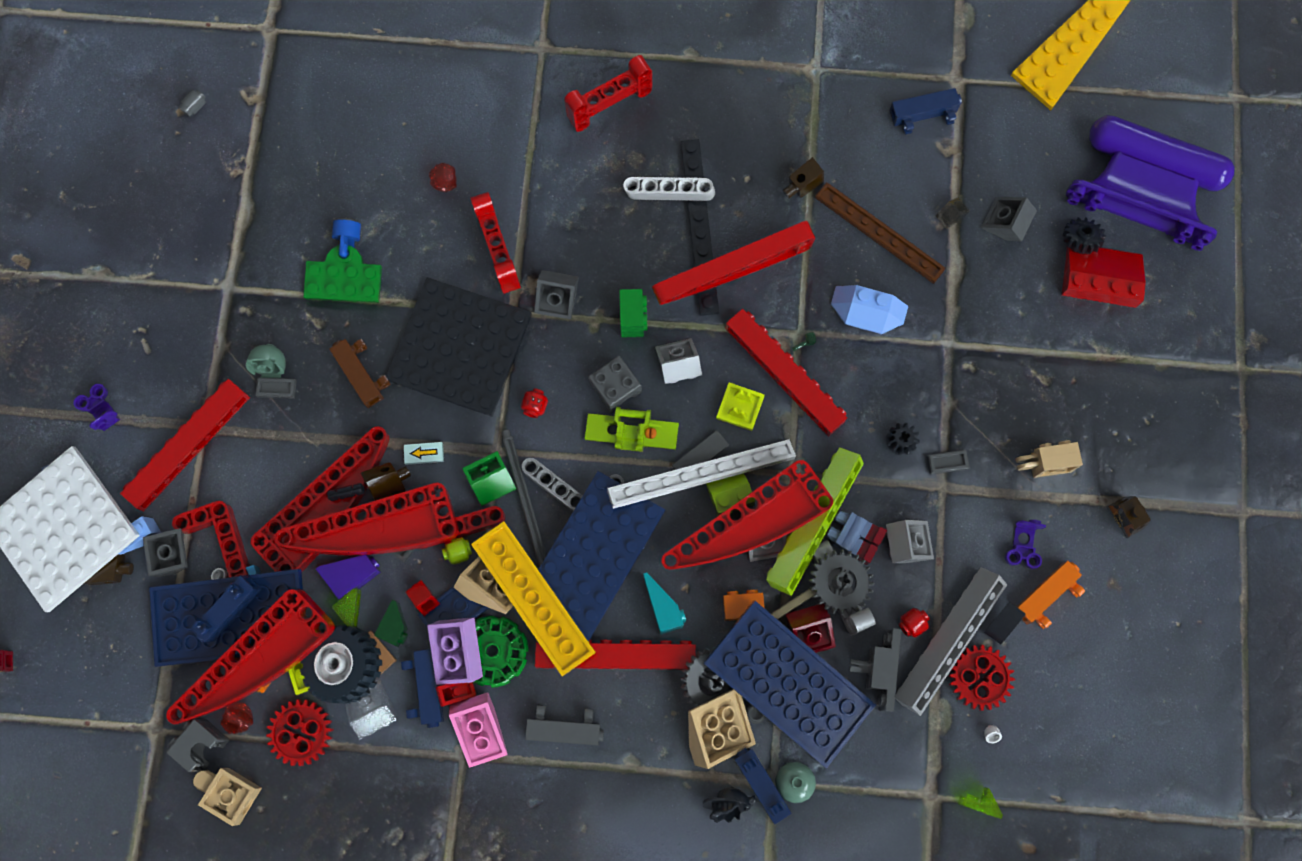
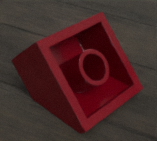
M824 603L786 614L789 630L815 653L836 647L831 617L828 611L824 609Z

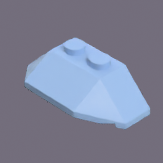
M858 285L836 286L831 306L836 310L844 324L878 334H884L903 325L908 305L894 295Z

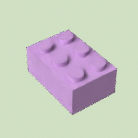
M474 617L439 620L427 625L436 685L471 683L483 677Z

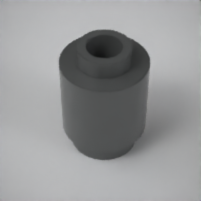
M191 90L180 101L181 104L178 107L190 117L192 114L195 115L206 104L204 100L206 97L199 90H196V92Z

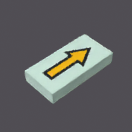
M442 442L404 445L405 465L444 462Z

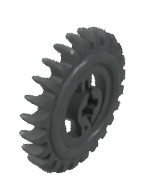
M843 549L839 555H837L836 550H833L832 557L829 553H825V560L820 557L818 559L820 565L816 563L813 565L817 571L810 572L815 577L809 580L810 583L815 584L810 590L817 592L813 595V598L819 597L818 604L825 603V610L831 607L833 614L837 609L840 615L844 614V610L851 614V608L858 612V605L865 607L866 604L863 600L869 601L871 599L866 594L874 592L868 588L875 584L868 580L874 575L866 573L871 568L870 566L863 567L866 560L858 562L859 554L852 558V551H849L845 556ZM841 568L840 573L832 579V586L835 589L833 594L827 583L828 576L834 569ZM850 571L855 579V589L849 596L842 597L843 591L849 589L853 584V578L848 573ZM842 577L844 578L843 582L846 583L843 586L841 585L842 582L839 581V579H841Z
M712 647L710 650L705 648L703 653L698 651L697 658L692 655V662H686L688 669L682 670L685 674L684 677H681V681L685 682L681 685V689L685 690L683 697L687 698L686 702L688 704H692V708L732 690L713 671H704L707 666L703 662L715 647ZM700 677L701 685L704 688L712 690L715 693L708 695L704 694L699 688L698 678Z

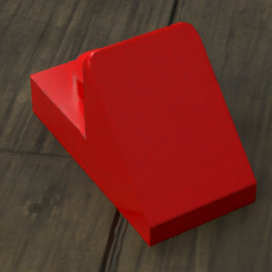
M473 682L445 684L435 687L441 707L476 696Z

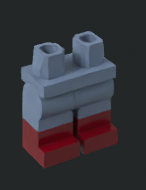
M839 511L834 521L843 525V527L839 531L831 526L826 537L834 542L833 546L841 550L843 549L844 552L852 551V557L859 554L858 560H866L864 564L868 565L873 559L887 530L868 522L853 512L848 514Z

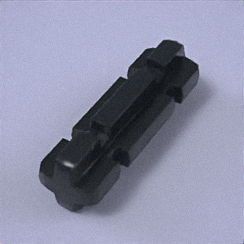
M358 483L354 484L353 487L349 485L337 488V490L332 489L327 492V497L331 501H336L339 498L344 499L355 495H362L365 493V487Z

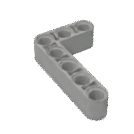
M527 458L523 461L522 470L530 480L573 512L576 507L571 505L574 499L581 500L583 495L536 459ZM534 464L536 469L533 472L526 471L528 465ZM614 474L610 476L611 479L624 484V480L620 475ZM544 476L551 477V481L547 484L542 483L541 479ZM560 487L567 489L566 493L562 496L556 494L557 489Z
M828 540L820 543L813 556L814 562L820 565L818 561L820 557L825 560V553H829L832 557L833 548ZM841 568L834 569L828 576L827 583L833 594L835 589L832 586V579L840 573ZM843 577L839 579V581L842 582V586L846 584L845 582H843ZM852 587L843 591L842 597L849 596L853 592ZM858 605V612L851 608V614L844 610V614L840 615L851 636L876 624L869 608L862 610L861 606Z

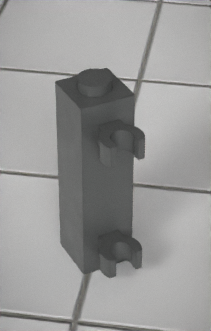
M537 706L536 720L527 719L525 740L599 745V741L603 742L604 729H600L601 725L593 724L594 710L585 709L584 723L545 721L546 706Z

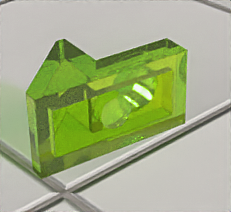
M984 787L980 802H978V797L967 794L966 797L960 796L959 805L1002 819L1003 814L989 788Z

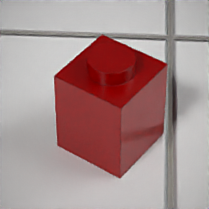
M422 580L406 591L412 603L424 616L440 604Z

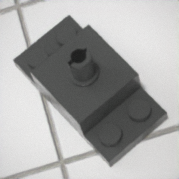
M893 628L887 631V634L883 635L882 646H885V648L875 646L869 649L868 661L850 659L849 665L858 666H849V672L867 674L865 689L881 691V695L878 694L877 707H879L881 712H894L901 629Z

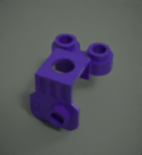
M95 384L91 387L90 397L79 395L74 399L76 409L83 412L88 411L95 417V420L89 425L94 430L101 429L105 431L120 421L117 412L105 400L108 390L101 384ZM103 390L102 395L98 396L99 391ZM87 401L86 406L82 407V404Z
M1033 519L1029 520V522L1024 520L1017 521L1015 523L1013 540L1014 549L1005 554V561L1007 564L1015 566L1024 560L1027 568L1036 569L1041 566L1042 558L1039 554L1035 553L1036 548H1033L1035 530L1044 529L1046 525L1041 524L1039 520ZM1021 533H1026L1029 536L1027 544L1019 542L1018 537ZM1010 555L1015 556L1014 562L1010 560ZM1030 558L1035 560L1034 565L1029 563Z

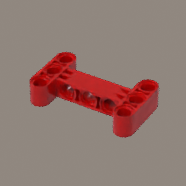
M637 55L630 60L628 64L629 70L581 96L578 90H573L565 96L566 114L576 132H581L590 125V117L626 97L636 93L639 98H642L652 91V70L642 55ZM608 92L613 93L612 95H605ZM591 101L597 102L596 104H590Z
M489 192L470 197L478 222L484 233L503 294L520 289L521 286L512 259L509 257ZM488 225H494L492 229H486ZM494 241H500L499 245L493 246L492 243ZM499 258H506L502 263L497 262Z

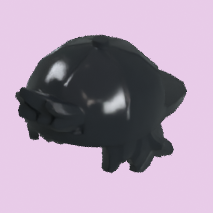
M734 787L724 788L719 791L716 798L705 799L703 807L712 810L710 819L714 820V822L718 823L725 820L730 823L734 817L740 820L741 813L748 811L753 806L755 795L748 797L740 789Z

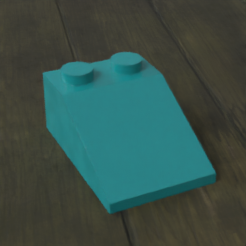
M643 573L660 635L683 628V623L686 622L683 609L679 610L678 605L648 573Z

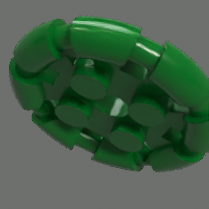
M494 615L481 617L475 620L476 632L480 628L484 632V634L477 637L483 677L473 682L480 686L490 685L491 688L501 687L510 683L511 679L515 676L518 677L527 663L526 653L529 652L527 638L524 632L521 633L518 629L519 626L511 619L503 616L497 618ZM493 625L500 626L499 632L492 631ZM510 633L515 637L512 641L507 637ZM492 645L498 648V653L494 657H490L487 654V649ZM513 650L519 651L518 658H512ZM508 665L511 670L504 674L501 669ZM486 670L493 671L492 678L486 677Z

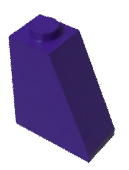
M367 555L316 568L336 597L341 601H345L381 573L378 569L380 564L377 560Z

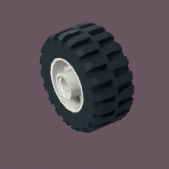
M344 625L335 626L333 633L300 662L303 664V669H300L301 675L305 677L303 679L304 685L310 687L308 691L311 695H316L317 699L327 703L350 704L351 702L360 701L361 697H366L370 694V688H375L377 684L375 680L380 678L381 675L379 671V666H382V660L379 659L381 651L380 648L375 647L377 642L374 638H370L369 633L361 631L359 628Z

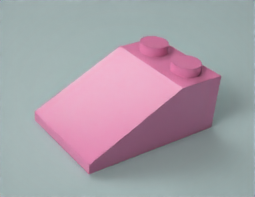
M488 692L450 705L449 717L469 768L508 755L495 708Z

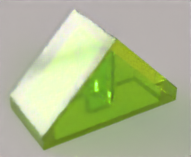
M353 588L332 606L337 615L349 627L357 628L361 600V590Z

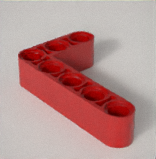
M418 496L415 498L416 503L421 502ZM400 500L401 506L403 508V506L405 505V501ZM492 506L456 517L457 524H463V529L457 537H465L498 526L503 521L505 522L506 517L503 510L498 506ZM494 512H500L501 516L498 520H491ZM475 518H482V523L479 526H473L472 522ZM447 526L444 529V534L446 535L453 532V526Z
M215 501L178 514L173 518L172 526L174 529L181 528L182 522L187 520L186 527L182 529L183 534H191L214 525L229 578L249 575L246 568L250 565L235 515L230 505L223 501ZM221 507H224V513L222 515H218L219 509ZM205 513V520L200 522V516ZM230 525V530L224 533V527ZM235 543V549L230 552L229 546ZM237 561H240L241 567L238 570H235V563Z

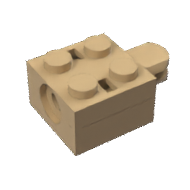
M1070 440L1061 441L1059 445L1054 446L1051 443L1039 445L1040 448L1034 449L1032 454L1016 458V463H1024L1018 465L1017 469L1019 471L1032 469L1033 478L1071 473L1083 465L1078 442L1071 443Z
M220 768L217 775L209 770L200 771L193 780L194 786L205 793L198 806L231 826L241 824L262 789L230 768Z

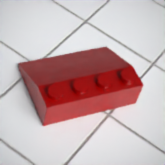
M1067 247L1061 296L1134 308L1144 301L1146 281L1143 254L1107 248H1099L1098 252L1093 251L1091 254H1080Z

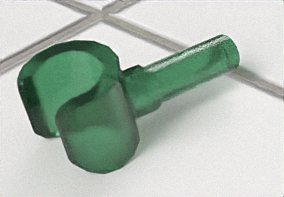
M815 333L805 334L806 340L792 347V350L796 351L803 346L814 345L816 343Z

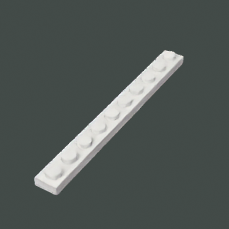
M788 439L607 488V493L614 509L794 460L796 455Z

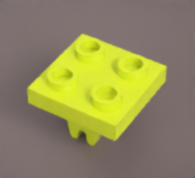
M729 382L716 419L752 431L765 394Z

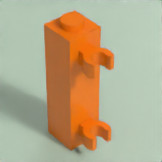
M1063 562L1016 606L1026 614L1022 618L1026 624H1030L1035 620L1042 629L1047 628L1052 622L1042 613L1067 589L1076 598L1085 592L1084 588L1076 583L1082 576L1078 566L1073 562Z

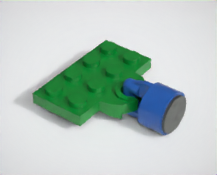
M338 218L333 221L332 238L339 240L340 244L330 250L325 262L306 261L303 298L379 303L382 266L364 264L363 257L354 248L355 242L360 241L361 224L359 221L346 218Z

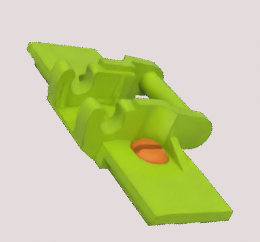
M616 407L615 416L588 414L585 440L615 444V449L643 452L644 447L676 450L679 423L650 420L651 410L637 411ZM620 416L645 419V423L639 424V426L625 425L624 422H621ZM611 425L617 426V431L614 435L608 433V428Z

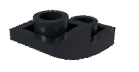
M1008 602L984 633L1001 645L1026 614Z

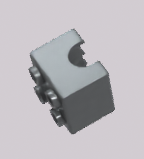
M620 355L588 376L590 386L610 413L616 411V407H620L625 400L630 397L635 398L642 393V385Z
M189 720L182 729L184 731L181 735L174 737L168 744L170 748L166 753L188 772L204 771L210 764L204 757V748L206 746L210 749L213 746L223 748L229 741V738L208 720Z

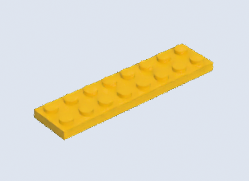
M504 521L471 544L562 677L596 653Z

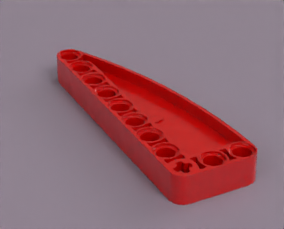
M803 221L652 286L659 305L673 302L741 278L803 253L812 247L815 236L808 221Z
M373 427L252 536V547L274 572L284 571L287 566H290L291 570L301 569L303 572L319 555L318 553L289 550L277 545L274 541L275 534L273 531L276 525H280L281 529L358 505L364 494L331 501L327 497V492L349 485L353 487L354 484L358 483L364 485V490H367L368 487L361 472L380 465L390 440L388 433L382 427ZM379 433H383V438L379 441H376V435ZM364 446H369L368 452L361 454V449ZM354 459V464L351 467H347V461ZM335 472H340L339 478L332 480V475ZM325 485V490L322 493H318L319 486ZM310 498V504L303 507V501ZM295 511L294 519L289 520L288 515ZM347 517L341 518L339 522L340 526H343L345 524V522L347 521ZM322 524L320 527V531H326L328 528V524ZM304 529L301 533V537L305 538L308 535L309 530ZM289 534L282 538L283 544L289 541ZM262 539L264 540V541H263V542H264V545H263V546H261V543H260V541H261ZM278 552V558L272 561V554Z
M798 460L666 552L661 559L662 565L669 570L692 567L730 558L761 547L797 530L828 511L833 505V498L810 465L804 460ZM797 464L805 465L806 468L803 475L796 473ZM781 475H787L790 478L788 486H781L779 484V477ZM809 480L817 482L818 487L815 491L807 489V482ZM766 486H770L774 490V494L770 498H766L762 494V490ZM821 496L828 497L829 505L827 507L819 505L818 500ZM748 498H755L758 505L755 509H749L746 506ZM733 509H738L741 512L739 520L731 519L730 512ZM718 520L723 521L725 524V529L722 532L714 529V523ZM700 532L708 534L709 540L706 543H701L698 540ZM688 543L692 546L691 554H684L682 552L683 544ZM668 555L675 556V565L670 566L666 563Z
M432 483L280 529L275 533L274 541L280 547L294 551L329 555H371L413 550L448 542L458 536L459 528L448 490L441 483ZM438 489L442 491L439 497L435 495ZM417 495H424V499L422 502H415V498ZM404 500L405 505L403 508L397 509V502ZM380 506H385V512L381 515H378V508ZM443 507H447L448 513L444 516H440V509ZM365 511L366 518L359 520V514ZM347 517V523L344 526H340L341 518ZM324 523H327V524H328L327 530L324 531V532H321V531H320L321 525L324 524ZM447 526H453L451 534H444V529ZM304 529H308V535L305 538H302V531ZM289 534V541L283 544L282 538Z
M301 589L286 591L167 710V720L171 724L193 720L231 705L258 691L289 671L321 645L333 633L335 628L333 621L305 591ZM279 608H282L284 611L282 618L278 615ZM307 608H310L312 610V616L310 618L306 616ZM265 622L269 624L268 632H265L263 628ZM322 622L326 625L324 633L319 629ZM251 636L255 640V644L253 647L249 644V639ZM236 651L240 654L239 661L235 659ZM221 666L225 667V675H222L220 672ZM207 680L211 683L210 690L206 687ZM192 695L196 697L195 704L192 702ZM178 709L182 712L181 718L177 715Z

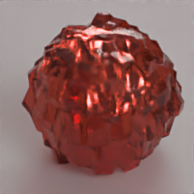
M445 162L436 164L429 172L431 186L438 191L446 193L456 188L455 168L445 164Z
M244 702L228 705L220 725L223 726L228 734H238L247 731L254 723L251 709Z

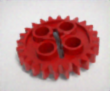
M976 645L971 647V651L965 648V655L962 653L959 657L960 660L958 659L955 663L956 666H953L951 669L954 671V674L948 675V677L954 678V681L949 683V685H955L956 687L952 693L958 692L957 700L964 698L963 705L966 706L971 703V709H975L978 705L979 711H983L984 706H986L987 710H992V704L998 708V701L1006 702L1003 696H1011L1007 690L1014 689V686L1009 684L1010 681H1015V678L1009 675L1014 670H1008L1007 668L1011 662L1005 663L1006 655L999 657L1000 650L992 652V646H989L986 650L984 645H980L979 650ZM979 658L984 659L986 662L984 669L978 666ZM994 665V669L983 677L984 681L978 682L972 690H969V686L980 678L979 674L986 673ZM965 671L971 674L970 682H966L963 678ZM993 673L998 674L1000 677L998 684L992 681ZM980 686L983 687L986 692L983 698L980 697L977 693V690Z
M299 699L296 700V705L293 701H289V708L281 705L282 712L275 711L277 718H270V721L274 724L273 726H267L269 730H272L270 734L266 735V737L272 738V741L268 742L267 745H274L270 752H278L276 759L284 757V764L288 763L289 760L290 766H295L297 761L299 766H303L304 760L307 764H312L311 758L315 761L319 760L318 753L325 755L323 747H330L326 741L333 739V737L328 735V732L334 730L333 728H328L332 720L325 719L329 713H321L324 707L320 706L316 709V702L309 706V700H305L303 705ZM297 713L300 720L295 725L292 722V717ZM313 722L318 727L315 733L310 731V725ZM287 724L294 729H301L302 733L312 736L316 740L312 741L305 736H299V733L285 728L284 725ZM286 732L290 735L288 743H284L282 738ZM303 741H306L308 744V749L305 752L300 749Z

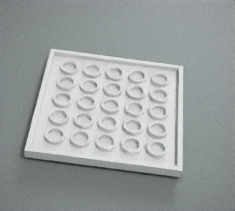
M74 446L67 449L0 506V548L45 612L52 611L140 536L84 457Z

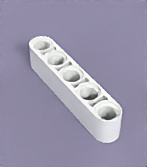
M629 177L623 184L628 197L634 200L708 201L715 196L713 183L707 178ZM637 186L635 190L630 191L631 187ZM655 186L652 191H647L649 187ZM668 187H673L671 191H665ZM686 187H692L689 191H684ZM703 188H710L707 192H702Z

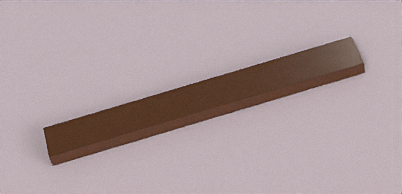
M826 182L816 194L815 198L933 284L945 271L946 268L829 183Z

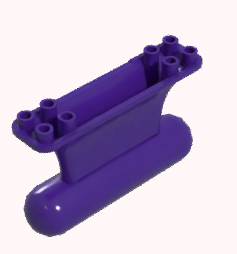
M1105 115L1093 123L1089 134L1092 147L1100 152L1111 155L1112 158L1102 174L1095 180L1087 182L1078 179L1071 183L1066 191L1069 204L1077 205L1080 202L1086 204L1084 208L1087 211L1105 210L1173 236V241L1177 244H1184L1185 241L1192 243L1191 248L1197 251L1203 250L1204 246L1216 238L1217 230L1204 224L1197 215L1196 194L1198 187L1214 192L1226 188L1234 177L1235 167L1231 159L1116 116Z

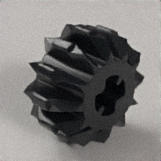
M897 423L895 425L896 428L891 427L889 429L890 434H887L886 438L890 441L887 445L894 446L891 450L892 452L898 449V455H902L903 451L906 455H909L911 450L915 451L917 449L916 444H919L920 440L916 437L919 435V432L913 433L912 431L915 427L911 426L909 429L908 423H904L903 427L900 423ZM901 435L903 436L902 438L906 437L907 440L903 442L904 440L900 441Z

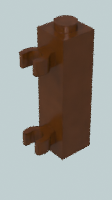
M346 339L335 342L329 350L365 406L370 408L383 400L384 397L380 390L387 388L391 383L385 375L374 382L356 355L367 349L364 341L359 339L352 346Z

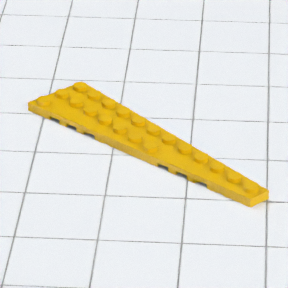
M1088 0L1012 72L1011 76L1051 111L1131 0Z

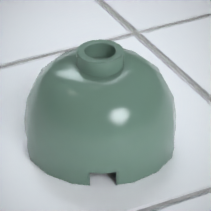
M272 344L259 345L250 351L245 366L251 374H261V378H281L285 371L286 360L284 354Z
M789 762L783 765L777 772L775 786L781 797L786 801L802 803L808 800L814 793L816 787L815 775L806 764Z

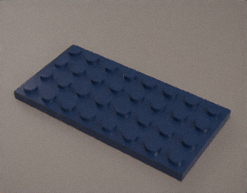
M597 471L538 569L588 642L666 511L648 499L613 509L607 488L621 484Z
M295 569L250 575L263 590L215 642L205 643L200 641L192 630V625L202 618L226 592L225 589L231 583H234L238 577L149 587L155 667L218 660L286 591L291 589L303 590L302 570ZM279 608L278 615L280 618H282L284 615V611L282 608ZM267 622L263 626L265 632L269 631V624ZM251 636L249 639V644L253 647L255 644V640ZM236 651L235 658H239L240 654Z
M756 601L750 604L703 662L704 665L826 769L876 706V704Z

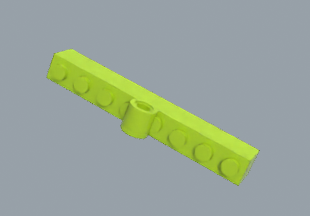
M840 447L837 453L833 454L828 469L824 470L821 480L833 498V505L828 511L793 531L787 537L786 545L778 553L773 568H770L767 573L766 580L771 587L792 596L864 464L859 454ZM821 496L818 503L821 507H827L829 499L826 496Z

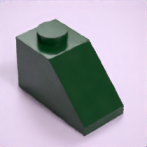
M392 600L374 636L399 647L407 639L408 634L406 632L408 628L400 603Z

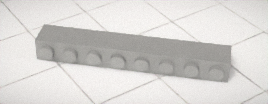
M982 567L974 575L973 580L967 589L963 591L961 598L952 608L951 613L942 623L939 631L932 638L929 646L920 656L919 661L913 670L910 671L903 685L898 689L895 699L902 706L919 716L922 715L1006 588L1007 584L1000 575Z

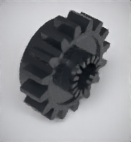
M1077 217L1076 221L1071 219L1070 223L1066 224L1062 234L1065 237L1063 241L1074 252L1091 254L1093 251L1098 252L1099 248H1102L1106 235H1104L1105 229H1099L1101 224L1095 225V220L1089 222L1086 217L1084 220Z

